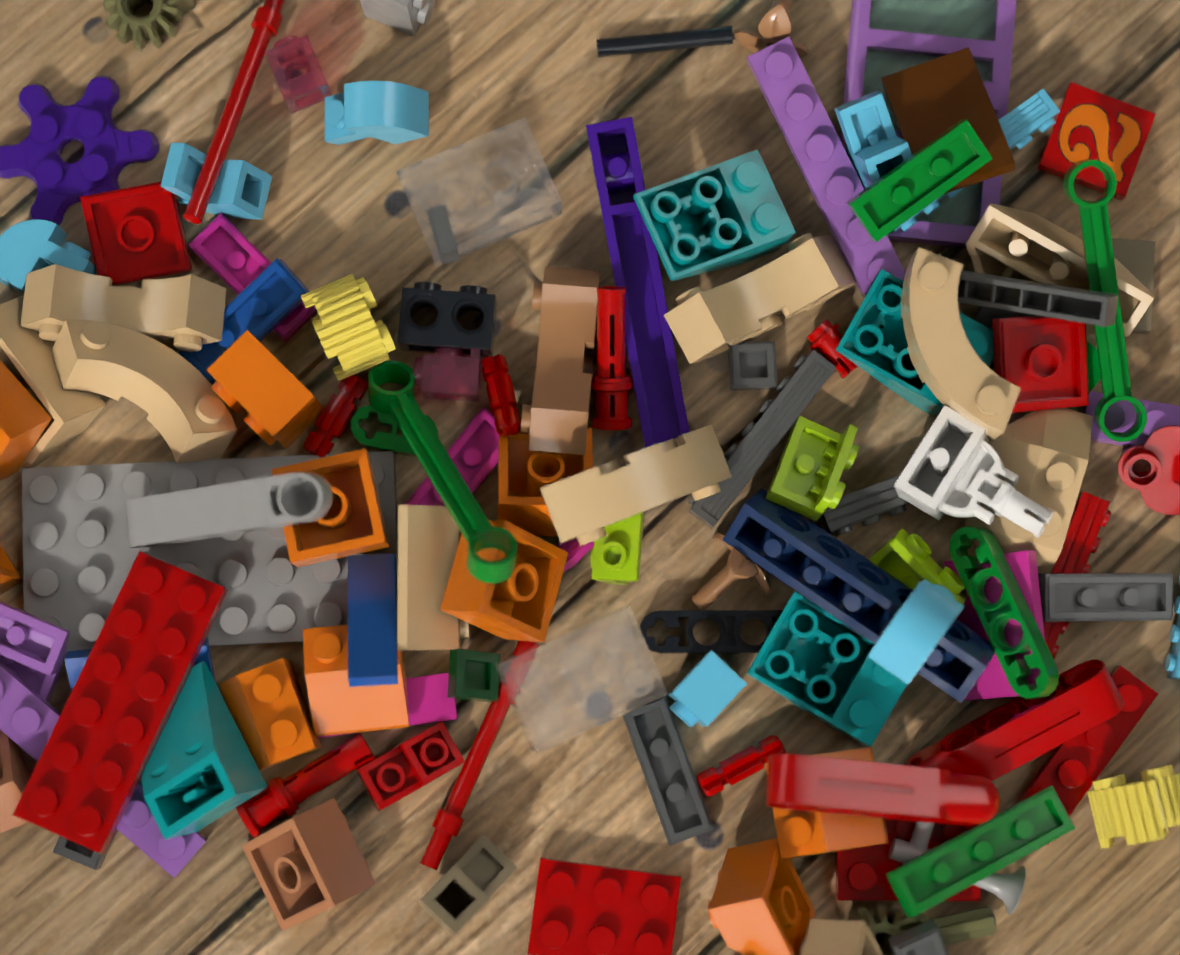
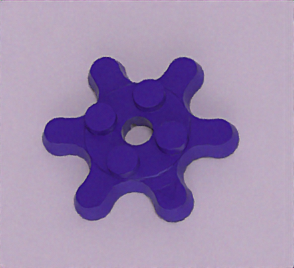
M107 76L95 77L87 85L82 99L69 106L57 103L50 91L40 84H30L20 91L18 105L30 120V133L19 144L0 146V177L10 179L24 176L30 178L35 183L37 197L29 211L30 220H47L60 226L67 209L73 204L81 202L80 197L120 189L118 179L124 167L132 163L150 162L157 156L160 144L153 132L147 129L123 131L114 125L112 111L119 101L120 89L112 78ZM71 140L83 143L85 152L82 159L75 163L63 161L60 154H62L64 147L71 143Z

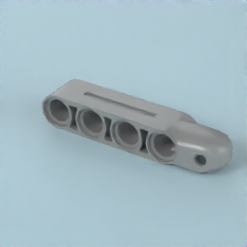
M294 472L125 500L130 548L161 546L313 522L326 515L332 506L333 492L325 478L317 473Z

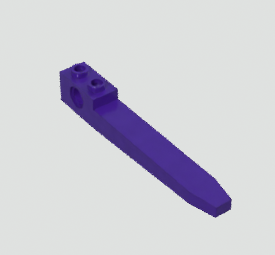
M632 117L586 125L615 286L626 287L625 342L644 445L647 448L673 438H678V436L690 431L672 332L664 317L668 310L657 250L633 198L634 194L645 190L633 119Z

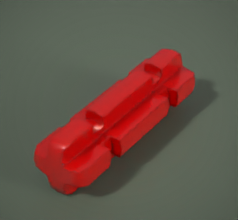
M501 354L495 356L487 355L482 360V373L484 381L487 382L486 390L491 412L495 417L496 433L502 437L508 435L515 436L521 431V417L519 410L516 408L517 401L511 376L507 373L509 370L507 360Z
M355 374L339 382L337 386L340 389L338 395L332 394L315 423L318 429L315 433L311 431L305 440L303 448L310 454L318 455L320 458L330 454L335 446L332 443L333 438L339 439L357 408L354 405L356 399L361 401L366 393L368 383Z
M770 735L759 741V746L754 748L751 745L719 762L720 766L716 769L712 766L697 775V780L704 794L713 796L724 790V785L729 783L732 786L764 769V764L768 762L769 755L786 754V750L777 735Z

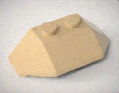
M990 203L966 242L968 253L971 255L973 266L977 273L1089 290L1083 240L1036 213ZM1114 258L1124 337H1128L1152 303L1155 295ZM1086 323V339L1088 342L1096 341L1094 325Z
M1067 408L1036 410L1008 424L1005 432L995 440L989 439V444L999 454L1004 467L1019 476V480L1014 487L1016 491L1048 510L1054 511L1048 525L1044 524L1045 530L1039 538L1003 516H996L995 514H993L994 520L990 525L973 516L965 519V526L985 527L992 531L1003 553L1026 550L1036 551L1038 573H1051L1062 551L1088 465L1093 416ZM973 540L976 548L979 547V540Z

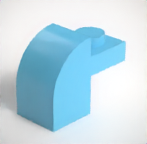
M358 81L344 84V92L325 97V142L341 145L372 137L392 144H399L429 136L428 91L398 82Z
M874 91L834 108L847 147L844 149L864 189L912 155L908 142L896 136L881 92Z
M171 143L160 187L179 196L178 202L187 206L207 154L186 143ZM225 160L205 212L215 215L221 213L223 216L230 218L262 220L272 176L244 160Z
M40 219L26 220L11 226L0 235V282L23 294L25 292L27 273L54 264L97 275L95 265L88 260L91 255L90 252L69 241H66L63 245L68 234L56 223Z
M926 579L923 582L920 581L890 622L868 657L909 685L965 606L957 602L954 595L945 587L931 584Z

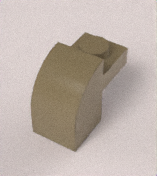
M483 834L425 894L418 904L453 937L490 899L489 897L517 867Z

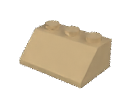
M24 296L0 304V360L52 418L22 465L24 468H34L85 431L106 404L97 393L62 389L51 352L55 342L43 340L39 337L38 331L20 326Z
M398 505L397 651L459 649L461 647V638H470V623L440 610L462 534L446 506Z

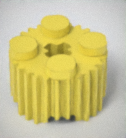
M350 274L300 295L306 308L315 305L319 313L318 316L311 318L327 358L330 359L337 356L341 365L333 368L338 381L389 360L388 353L396 350L390 333L382 319L374 322L369 310L377 307V304L364 277L355 280L353 274Z
M1172 764L1141 771L1142 780L1127 783L1125 774L1092 781L1094 790L1088 791L1087 794L1101 849L1110 848L1115 845L1113 838L1125 836L1127 845L1163 839L1169 834L1168 827L1180 825V773L1174 774Z

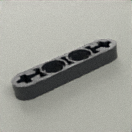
M660 610L645 616L640 624L638 633L643 646L649 651L659 654H703L711 650L714 653H758L774 627L772 618L779 617L783 610ZM678 618H688L685 629L687 647L678 646L680 636L666 637L664 645L659 646L656 645L654 637L647 636L646 634L647 628L654 627L656 619H663L664 625L667 628H680ZM754 618L760 620L765 625L766 638L759 645H748L741 638L740 627L745 620ZM700 619H711L719 626L720 635L713 645H701L694 638L693 628Z

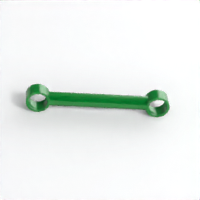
M1084 159L1074 163L1067 170L1064 176L1063 187L1068 199L1078 205L1089 290L1118 295L1115 324L1107 327L1094 325L1103 398L1097 403L1094 411V420L1098 429L1108 438L1117 442H1127L1137 438L1143 432L1147 423V413L1143 404L1132 396L1107 207V203L1115 194L1117 179L1112 168L1106 163L1099 160ZM1089 166L1101 170L1106 180L1105 191L1098 199L1092 202L1079 199L1073 188L1076 175L1082 169ZM1127 400L1134 406L1136 411L1134 424L1124 432H1113L1107 429L1104 423L1107 409L1115 402Z
M385 361L375 365L368 375L369 402L378 411L392 414L468 542V571L474 578L485 583L505 581L513 574L516 567L517 541L515 537L504 528L491 526L414 398L415 374L408 365L399 361ZM385 383H396L405 388L398 391H386L378 386ZM493 548L504 552L507 557L499 561H488L482 559L476 553L483 549Z

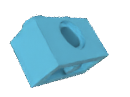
M711 650L702 657L668 694L675 701L669 708L689 727H693L696 723L701 727H708L747 683Z

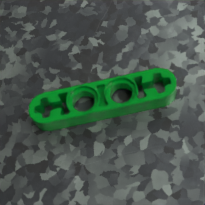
M965 526L958 529L950 540V555L1010 686L1016 694L1024 698H1041L1050 695L1056 689L1059 681L1057 665L992 531L985 527ZM971 540H979L980 546L975 549L976 556H969L967 549L972 546ZM982 564H991V568H986L976 573L977 569L984 568ZM993 576L999 579L1003 588L1002 596L996 603L988 601L984 593V586L987 580ZM1011 619L1018 621L1023 630V638L1017 646L1010 645L1004 636V628ZM1032 651V654L1024 655L1025 659L1016 660L1015 658L1016 654ZM1031 668H1039L1041 676L1036 679V684H1029L1027 681V677L1032 673Z

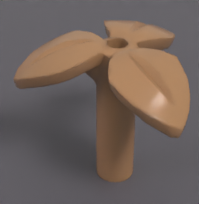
M773 0L771 9L763 16L758 25L760 34L747 29H736L733 32V36L743 47L753 53L791 35L789 10L792 0ZM793 43L799 58L809 55L807 47L799 43Z
M716 533L712 539L723 543L731 550L727 566L691 597L700 610H705L739 579L754 577L760 584L764 597L770 595L771 592L770 582L765 569L724 542L722 539L725 534Z

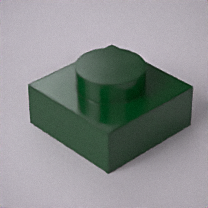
M465 649L451 650L447 698L483 702L498 701L500 654Z

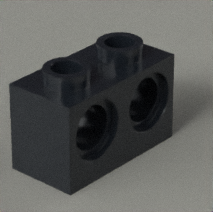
M432 282L414 283V288L402 287L398 344L401 351L479 357L493 356L497 311L495 294H487V288L474 285L461 286L460 292L442 290V285ZM432 307L438 312L437 319L433 324L422 327L413 322V316L418 309ZM469 310L479 311L484 316L482 325L475 330L462 328L459 325V319L464 312Z

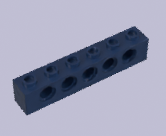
M761 488L745 502L722 540L876 645L890 622L913 592V589L803 515L766 499L767 491ZM956 619L918 671V674L962 703L988 666L995 651L990 641Z

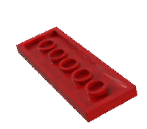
M139 551L12 815L95 852L105 854L227 595L228 590L225 587Z

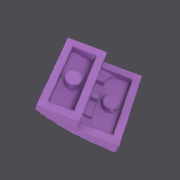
M0 601V662L45 701L50 703L65 658L70 631Z

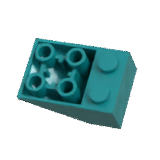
M758 149L636 193L633 196L671 281L740 265L779 250L796 233Z
M881 269L838 344L836 351L910 404L937 418L944 405L934 396L926 383H922L907 350L908 344L903 318H901V294L904 281ZM959 312L961 324L970 345L978 357L989 366L994 357L993 330Z
M795 591L746 673L863 747H871L907 685L868 657L875 646L874 643Z
M205 661L192 667L141 775L144 798L165 840L198 832L267 788Z

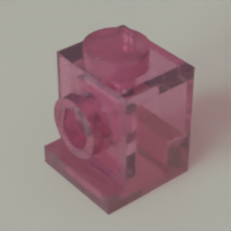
M295 35L284 37L275 42L272 49L264 51L291 114L323 102L325 97L332 95L308 35L300 38ZM297 69L307 71L303 75L291 78L292 73Z
M438 348L435 349V355L424 354L423 358H415V385L421 386V393L424 399L479 402L482 370L481 350L471 348L470 357H463V351Z

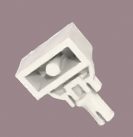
M944 406L896 481L894 487L898 496L937 520H940L943 514L958 518L975 516L990 525L994 520L993 514H995L996 516H1003L1039 538L1045 530L1044 524L1048 525L1054 511L1048 510L1016 491L1014 487L1019 480V476L1004 467L999 454L988 443L989 440L985 428L968 420L951 408Z

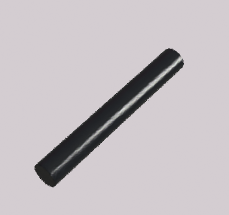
M724 26L596 39L598 57L728 45L733 44L732 27Z

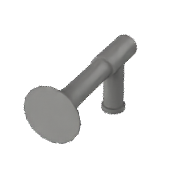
M916 822L910 842L894 838L889 849L888 858L906 863L929 851L930 849H927L935 823ZM1021 866L1016 872L1011 874L993 873L973 885L995 894L1006 905L1007 914H1012L1023 893L1026 869L1024 866Z

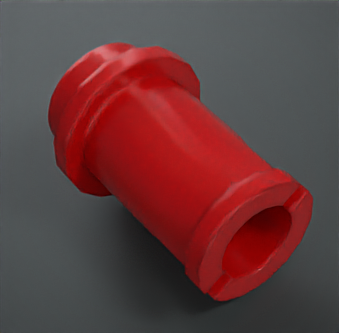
M826 319L807 336V339L812 343L809 348L812 351L817 348L830 363L836 366L840 377L844 379L858 366L836 351L843 337L837 330L840 325L838 323L832 325Z

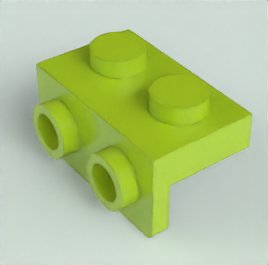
M799 415L791 429L766 499L814 521L820 518L827 507L834 510L846 486L845 483L839 481L843 470L849 471L859 450V446L853 443L858 427L849 424L844 432L840 434Z
M644 511L604 526L607 536L595 540L591 551V579L616 585H628V582H637L639 580Z
M903 528L868 559L913 590L920 581L923 582L926 579L931 584L941 585L948 589L954 595L956 601L962 605L968 596L963 591L965 586L961 578L948 567L942 569L930 557L932 551L928 544L916 533L909 535Z

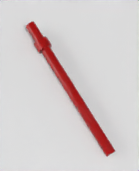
M265 0L264 5L256 10L251 24L254 30L183 215L191 223L200 224L202 222L270 39L277 36L283 17L280 12L285 0Z
M518 641L499 683L498 701L490 703L444 809H438L431 826L435 830L420 861L421 864L437 870L452 836H458L465 820L461 818V815L538 642Z

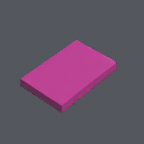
M1026 550L1004 553L1045 640L1036 551ZM944 561V567L950 568L959 576L953 561ZM982 564L984 568L977 569L976 573L980 570L991 568V564ZM993 576L987 580L984 586V593L988 601L996 603L1002 596L1003 588L999 579ZM968 595L963 604L965 607L956 619L990 641ZM1011 619L1004 628L1005 639L1010 645L1017 646L1023 638L1022 626L1014 619ZM1032 651L1016 654L1015 658L1016 660L1025 659L1024 655H1030ZM996 653L963 701L1020 696L1010 686ZM1031 668L1032 673L1027 677V681L1029 684H1036V679L1041 676L1039 668Z

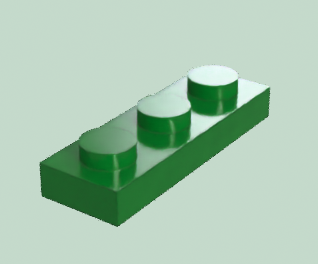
M961 119L846 203L871 240L878 242L993 158L968 120Z

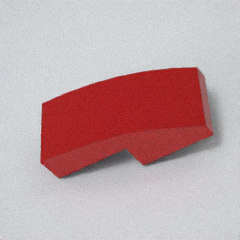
M443 721L360 767L356 772L378 812L460 766L465 761Z

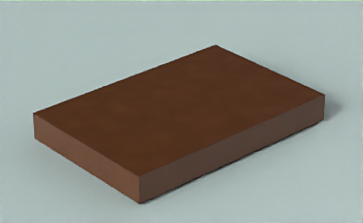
M969 47L881 77L882 87L901 137L908 142L912 155L961 119H966L993 158L946 193L1015 170L1014 158Z

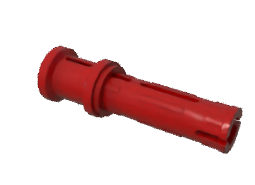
M600 286L596 288L598 293L597 374H594L593 379H591V388L595 390V416L590 419V426L600 430H623L632 427V419L627 416V390L632 388V380L630 375L625 374L626 287ZM613 314V350L610 352V315ZM611 363H613V373L610 372ZM611 395H612V411H610V396H611Z
M358 733L344 744L309 763L296 773L284 779L281 776L278 778L273 777L269 780V786L237 806L236 810L250 834L256 838L262 834V828L285 814L289 817L295 815L300 803L347 776L360 766L362 767L368 762L373 761L375 756L362 734Z

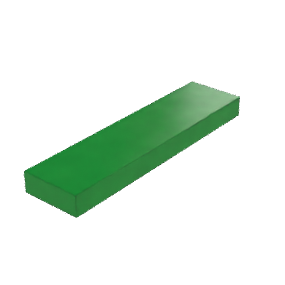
M1048 786L997 813L994 818L986 823L969 828L885 875L907 917L913 918L1076 828L1054 787Z

